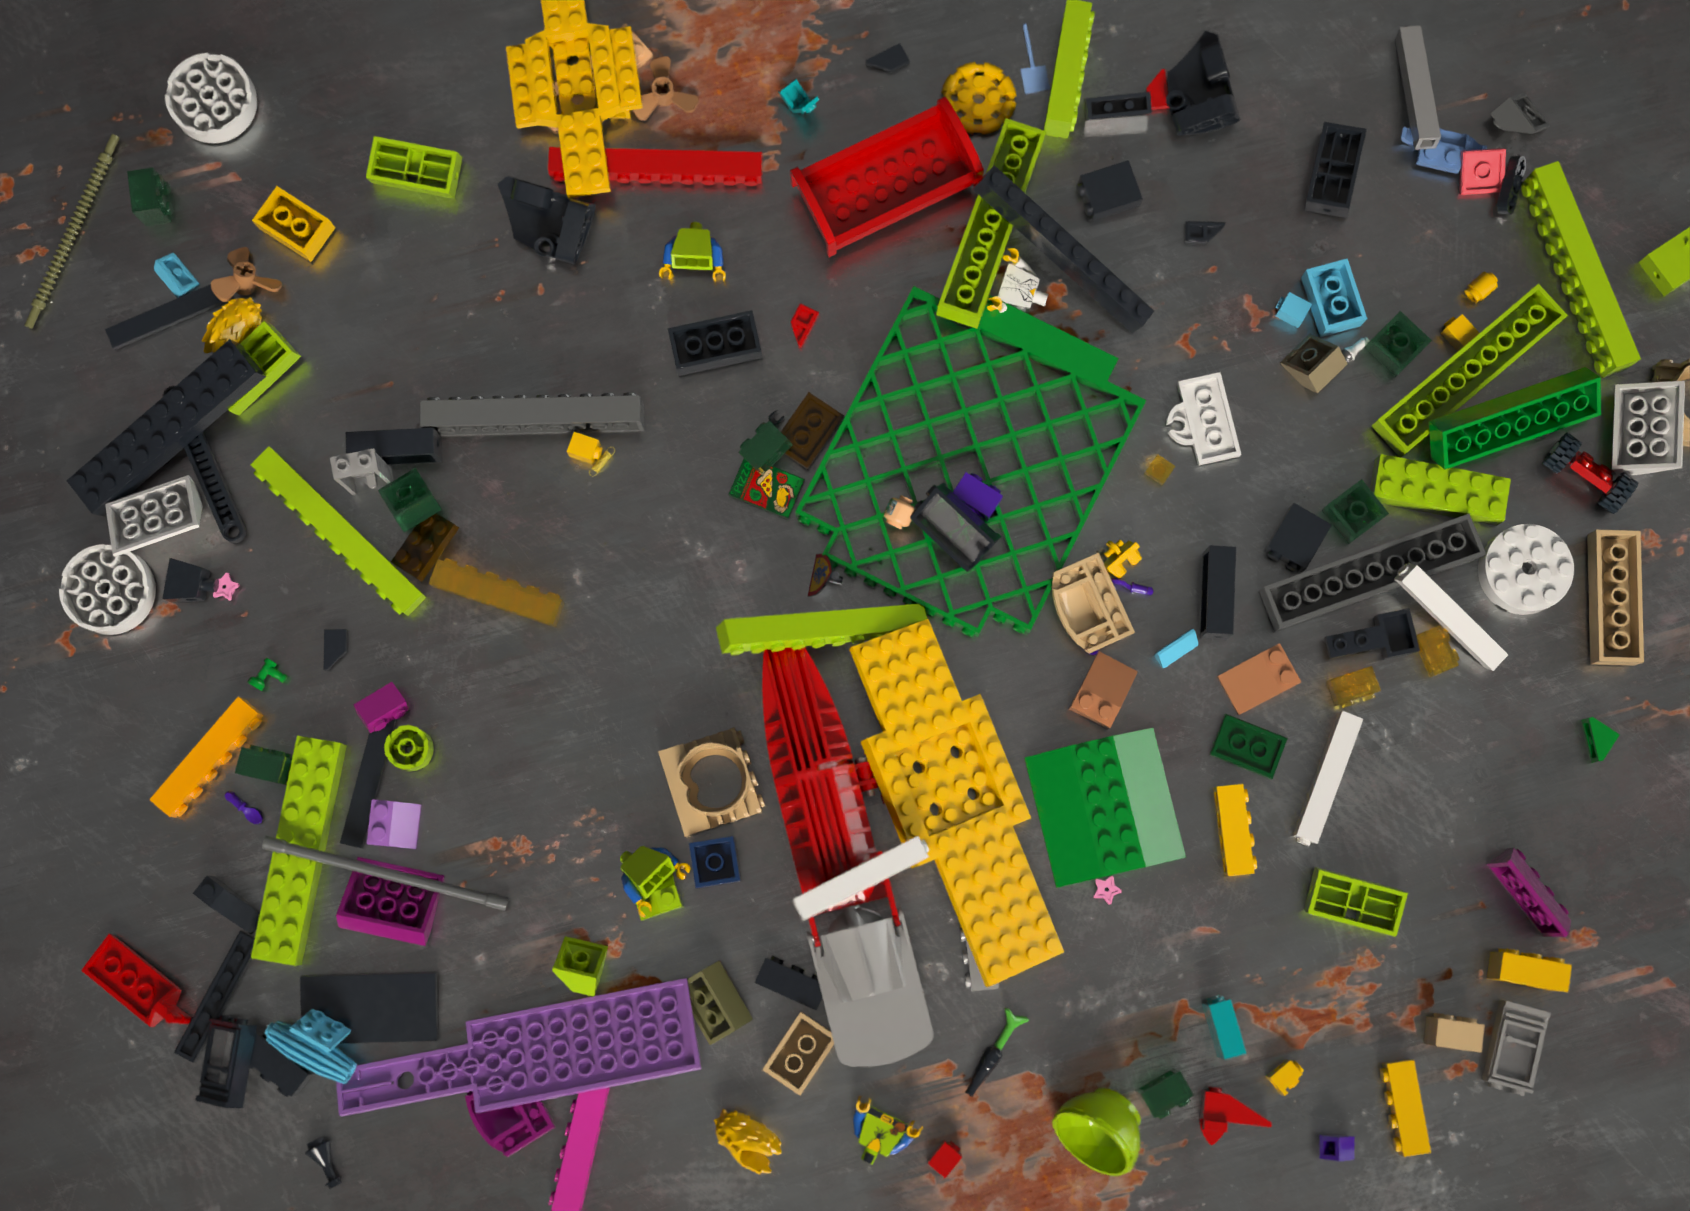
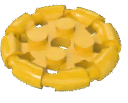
M975 61L957 67L956 72L949 74L941 90V94L943 97L946 96L956 114L961 111L964 115L961 118L959 117L966 132L972 135L973 133L985 135L1002 128L1001 125L1005 122L1006 118L1011 119L1016 108L1014 99L1017 95L1013 81L1009 76L1006 77L1002 73L1003 70L1000 67L988 62L976 64ZM975 72L983 73V76L975 77ZM961 78L965 81L962 86L958 83V80ZM996 79L1000 82V85L997 87L993 83ZM975 95H981L984 97V101L982 103H975L972 98ZM951 96H957L958 101H953ZM1000 98H1006L1005 102H999ZM995 112L998 115L996 119L992 117ZM974 119H982V124H974Z

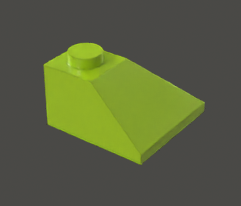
M674 873L647 899L641 898L643 902L646 901L651 904L652 912L649 911L648 907H642L641 911L645 917L640 916V919L642 921L684 907Z
M565 936L552 971L572 992L595 996L601 979L608 946Z

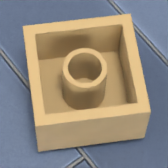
M1434 1013V1017L1426 1016L1424 1044L1482 1053L1484 1025L1477 1024V1019L1457 1016L1455 1021L1452 1015Z

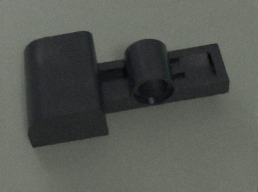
M1410 608L1374 616L1376 625L1374 627L1324 637L1329 659L1365 653L1380 648L1384 660L1419 652L1420 648Z

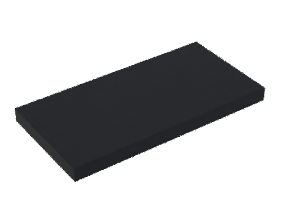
M437 972L300 976L301 1018L313 1008L314 1010L321 1011L325 1016L334 1021L341 1022L345 1027L351 1029V1032L340 1043L437 1041L439 1039Z

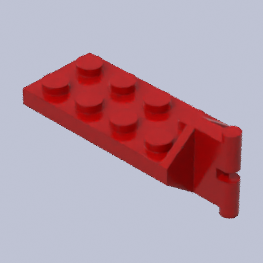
M113 934L107 935L81 970L149 1027L156 1026L163 1019L167 1023L189 1024L192 1020V1016L186 1014L177 1006L182 990Z

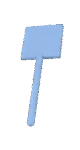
M1023 24L1031 65L1030 68L1021 69L1025 94L1050 90L1046 65L1035 67L1027 24Z

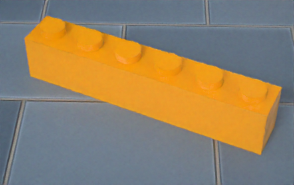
M238 696L149 800L169 817L176 818L183 815L188 809V803L202 793V787L207 781L210 782L216 777L218 768L222 764L225 765L232 758L231 753L236 747L239 748L246 742V736L251 730L254 731L259 727L262 722L260 719L264 715L247 700Z

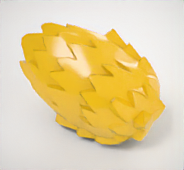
M249 297L247 299H232L228 301L229 303L221 306L222 308L213 313L214 317L207 324V331L201 340L205 342L203 352L205 354L214 353L229 339L241 343L261 324V304L255 303L252 297Z
M722 1109L720 1116L714 1119L718 1143L725 1146L744 1168H748L758 1174L761 1172L770 1173L772 1171L769 1166L771 1162L766 1155L772 1156V1153L781 1154V1141L766 1128L763 1123L751 1119L750 1116L736 1110L727 1113L725 1109Z

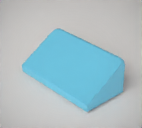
M174 252L155 260V272L177 298L190 293L199 286V282Z
M1190 629L1155 653L1154 657L1162 668L1167 667L1198 646L1195 630Z

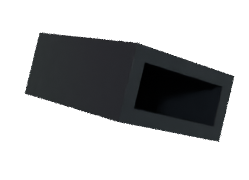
M1129 160L1080 175L1078 184H1076L1079 196H1083L1085 201L1083 204L1087 216L1090 215L1092 221L1139 207L1143 200Z
M1293 503L1287 510L1264 551L1268 553L1271 559L1275 561L1281 560L1286 563L1288 569L1296 573L1299 571L1302 573L1307 569L1332 524Z

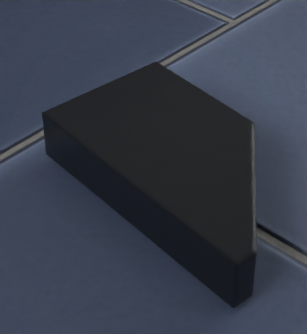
M900 43L866 60L867 66L881 68L883 71L890 73L910 63Z
M1186 221L1185 244H1207L1225 227V222Z
M324 629L323 670L329 671L348 652L347 629Z

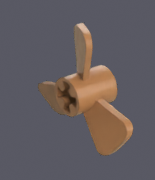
M667 56L656 58L650 64L655 77L652 83L653 92L641 96L643 108L632 110L641 121L646 120L657 105L669 106L674 103L685 112L691 113L699 103L696 95L674 92L672 81L669 79L671 60ZM666 88V93L662 94L661 89Z
M242 247L231 251L227 255V261L233 268V276L212 280L211 289L220 301L228 302L235 293L240 295L252 294L255 291V285L271 292H277L282 287V282L276 279L255 276L256 269L253 264L248 262L249 249Z

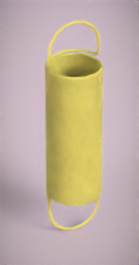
M605 451L592 467L593 470L599 473L613 455Z

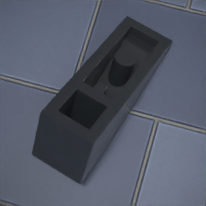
M207 875L192 893L210 908L248 933L253 934L257 929L260 911L217 877Z

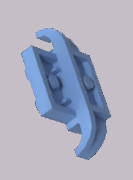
M1403 127L1401 140L1406 144L1414 146L1411 128ZM1440 129L1441 138L1437 147L1419 149L1416 165L1458 174L1461 168V151L1487 149V146L1480 145L1467 134Z

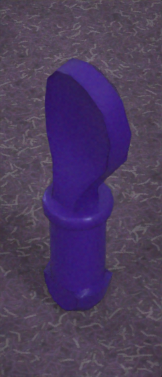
M1111 578L1113 584L1125 587L1131 593L1152 595L1154 592L1152 587L1135 584L1134 582L1129 585L1120 578Z
M233 791L225 793V799L238 808V811H242L249 822L253 824H260L262 822L263 815L260 810L254 807H247V803L243 802Z

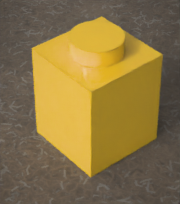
M1463 314L1457 319L1454 316L1444 324L1446 328L1441 332L1442 336L1457 352L1479 334L1478 330Z
M574 432L567 453L569 457L594 465L595 460H599L603 448L600 447L601 444L598 439Z

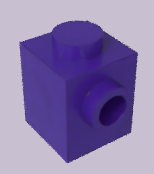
M1320 1135L1319 1159L1333 1161L1354 1160V1136Z

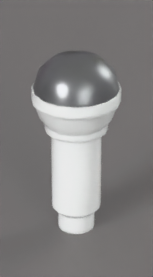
M1367 337L1361 338L1354 345L1346 347L1341 351L1346 362L1353 361L1357 352L1369 342Z

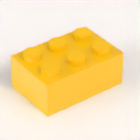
M278 186L275 187L252 219L260 230L312 262L335 229L328 218Z
M1498 948V952H1490L1486 979L1550 991L1568 992L1572 965L1564 964L1565 959L1543 957L1541 959L1542 955L1521 952L1519 955L1518 950Z

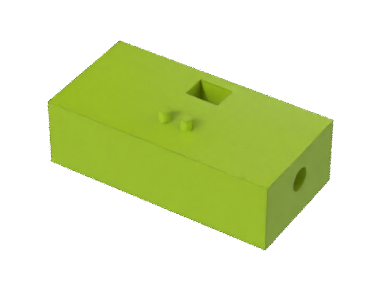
M374 136L366 179L374 184L455 199L463 157L455 151ZM410 176L418 178L417 183L409 182Z
M1690 227L1638 262L1663 296L1668 295L1690 280Z
M263 321L240 343L266 377L228 409L237 415L242 414L301 357L278 330L266 321Z
M1315 867L1303 910L1308 914L1397 937L1408 893L1394 887ZM1347 908L1357 910L1355 919L1346 917Z

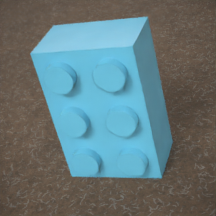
M1348 259L1307 269L1301 276L1308 301L1312 304L1311 310L1320 337L1360 327L1367 320Z

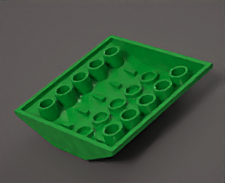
M1153 728L1113 735L1024 758L1056 888L1186 858Z

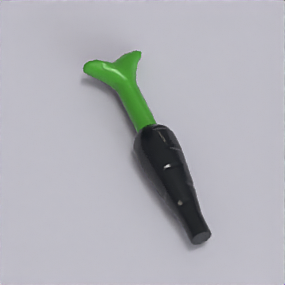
M1005 1008L1006 1026L995 1044L988 1046L984 1051L965 1093L973 1097L977 1089L1002 1058L1001 1050L1013 1030L1019 1025L1028 1022L1029 1019L1027 1017L1014 1016L1010 1009Z

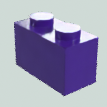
M967 472L953 491L976 515L987 522L1003 498V495L1000 494L1001 491L993 485L987 486L982 482L981 477L974 473L970 475Z

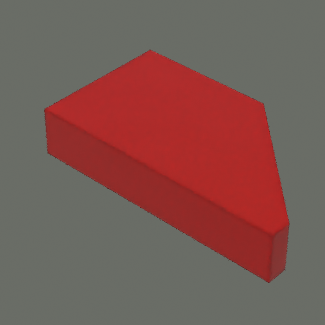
M1161 69L1145 90L1150 92L1152 110L1169 108L1166 103L1168 86L1165 69Z
M801 303L790 323L798 347L802 349L819 316V312Z

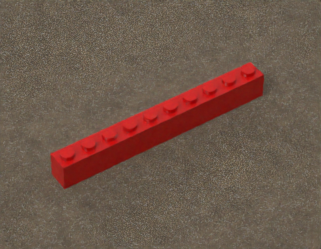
M549 147L548 173L550 178L555 181H565L561 147ZM605 148L609 180H617L620 183L638 181L647 184L651 183V181H660L662 184L681 182L686 185L693 184L694 182H702L705 185L723 183L728 186L736 185V183H745L747 186L762 184V152Z

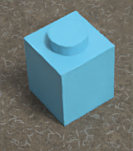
M1289 292L1285 298L1281 296L1275 307L1278 309V312L1275 316L1299 328L1312 304Z

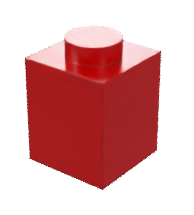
M943 1140L927 1160V1164L946 1179L963 1157L959 1153L961 1148L953 1141L947 1143Z

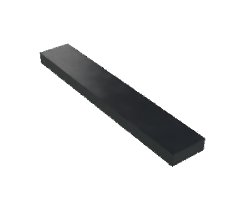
M210 284L105 329L112 348L117 350L227 302H222L212 291Z
M397 719L388 722L379 731L369 732L340 844L363 849L369 827L371 801L377 798L387 760L384 744L387 736L395 730Z
M239 931L174 1051L175 1054L192 1063H196L207 1043L209 1028L212 1023L209 1022V1019H219L220 1015H222L252 959L254 936L244 931Z

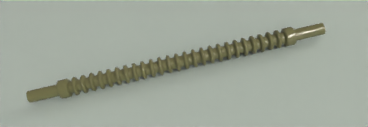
M111 134L104 151L98 156L99 162L95 163L97 167L93 168L95 172L91 173L92 178L88 179L90 183L86 184L87 189H83L85 194L81 195L82 200H78L80 205H76L77 211H73L75 215L71 216L72 222H68L70 226L66 227L67 233H63L65 237L61 238L62 244H58L60 248L56 249L57 254L53 255L55 259L50 261L52 263L51 266H48L50 270L45 272L47 274L46 277H43L45 281L40 283L42 285L41 288H38L40 292L36 293L37 298L32 300L31 305L33 307L24 326L33 329L40 311L46 307L45 300H49L47 295H51L49 291L54 289L52 284H56L55 278H59L57 274L61 273L60 267H64L62 263L66 262L65 256H69L67 252L71 251L70 245H74L72 241L76 240L75 234H79L77 230L81 229L80 224L84 223L82 219L86 218L85 213L89 212L87 208H90V202L94 201L92 197H95V191L99 190L97 186H100V180L104 179L102 175H106L105 169H108L107 165L111 164L113 160L111 156L119 141V137Z

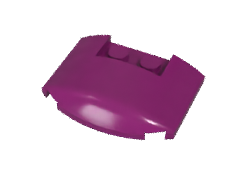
M469 1091L465 1095L467 1108L476 1129L492 1148L503 1152L502 1155L506 1157L511 1156L555 1128L549 1111L545 1108L542 1101L477 1113L475 1112L473 1091Z

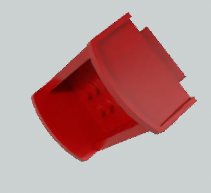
M946 96L937 100L936 106L804 169L800 170L798 166L791 169L790 180L792 187L797 186L826 242L827 255L831 257L836 254V250L965 188L972 185L975 187L983 177L984 168L962 122Z

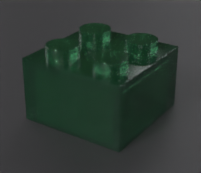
M153 167L127 171L132 213L145 226L170 223L173 207L168 198V195L171 194L169 183Z
M1400 311L1370 340L1365 348L1396 377L1432 340Z
M770 421L760 424L755 430L756 434L752 439L747 438L740 445L741 450L738 452L762 475L793 445Z
M416 467L378 490L403 532L442 510Z
M1362 479L1322 509L1348 544L1389 514Z
M250 745L249 749L241 747L235 774L287 785L292 759H290L291 754L273 749L269 753V749Z
M1175 1068L1135 1090L1148 1115L1154 1119L1158 1117L1159 1120L1171 1114L1170 1109L1175 1106L1181 1108L1191 1102L1190 1098L1194 1096L1181 1071Z

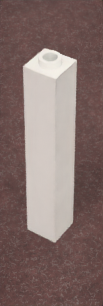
M1409 563L1408 565H1403L1398 570V575L1394 580L1483 667L1494 671L1508 656L1418 565Z
M1345 711L1337 713L1292 835L1298 838V843L1305 846L1318 844L1363 722L1362 718Z
M917 836L792 901L802 921L928 858L927 852H929V848L925 840H920Z

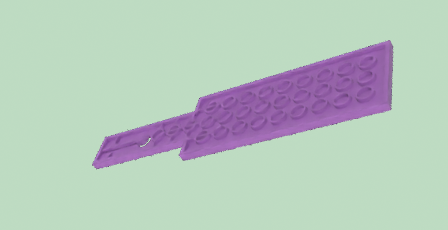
M685 978L466 1021L468 1044L358 1065L346 1084L336 1081L340 1116L473 1091L475 1112L481 1113L700 1070L701 1062L688 980ZM404 1072H411L414 1077V1082L408 1089H401L397 1083L398 1078Z

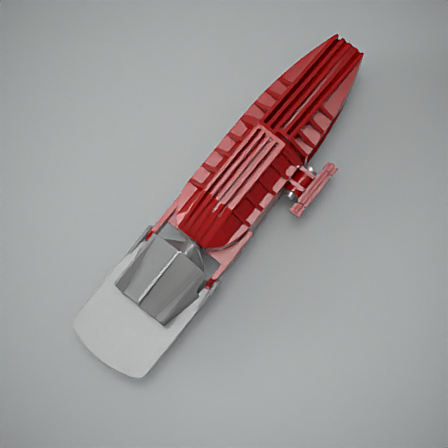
M790 647L776 652L772 651V649H767L763 652L762 673L763 713L767 748L784 824L803 895L883 854L882 851L876 852L862 797V792H866L867 797L875 796V789L879 787L866 756L855 759L854 765L849 743L834 702L806 648L793 650ZM881 794L882 803L885 804L884 799H883L882 794ZM889 877L816 914L820 915L843 909V913L830 925L829 934L821 936L825 952L824 956L814 916L808 918L812 934L807 932L837 1057L840 1062L851 1067L879 1066L902 1060L926 1048L933 1040V1029L902 908H899L897 912ZM888 897L898 937L895 935L891 918L883 920L877 912L860 908V904Z

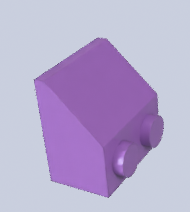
M372 800L367 845L417 849L422 805Z

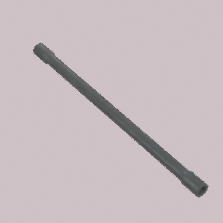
M265 836L262 849L281 854L285 853L481 903L505 911L508 898L504 896L483 893L300 846L270 836Z

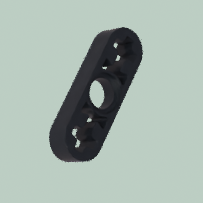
M1511 156L1508 161L1497 201V211L1499 214L1511 215L1515 210L1526 170V159L1524 156Z

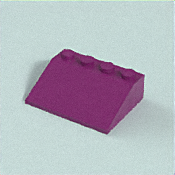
M1507 848L1487 864L1543 937H1566L1569 934L1571 919L1567 916L1569 912L1562 904L1556 902L1553 898V891L1547 885L1544 886L1539 880V873L1533 867L1527 865L1525 862L1526 857L1519 849Z
M357 857L359 861L441 882L444 881V875ZM352 871L336 913L338 927L426 946L433 926L440 893Z

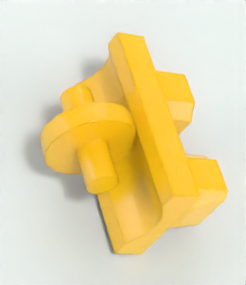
M1109 540L1106 543L1108 550L1104 555L1108 559L1103 563L1107 572H1110L1115 578H1121L1127 572L1121 564L1126 559L1131 565L1137 564L1142 559L1137 550L1140 547L1137 542L1133 543L1128 540L1124 544L1122 540H1118L1114 544Z

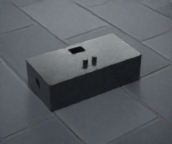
M1324 122L1305 211L1348 218L1367 129ZM1319 166L1328 167V172H1319Z
M434 428L345 432L346 454L374 448L375 452L388 465L442 463V437Z
M1209 545L1203 552L1199 639L1226 641L1234 633L1236 547Z

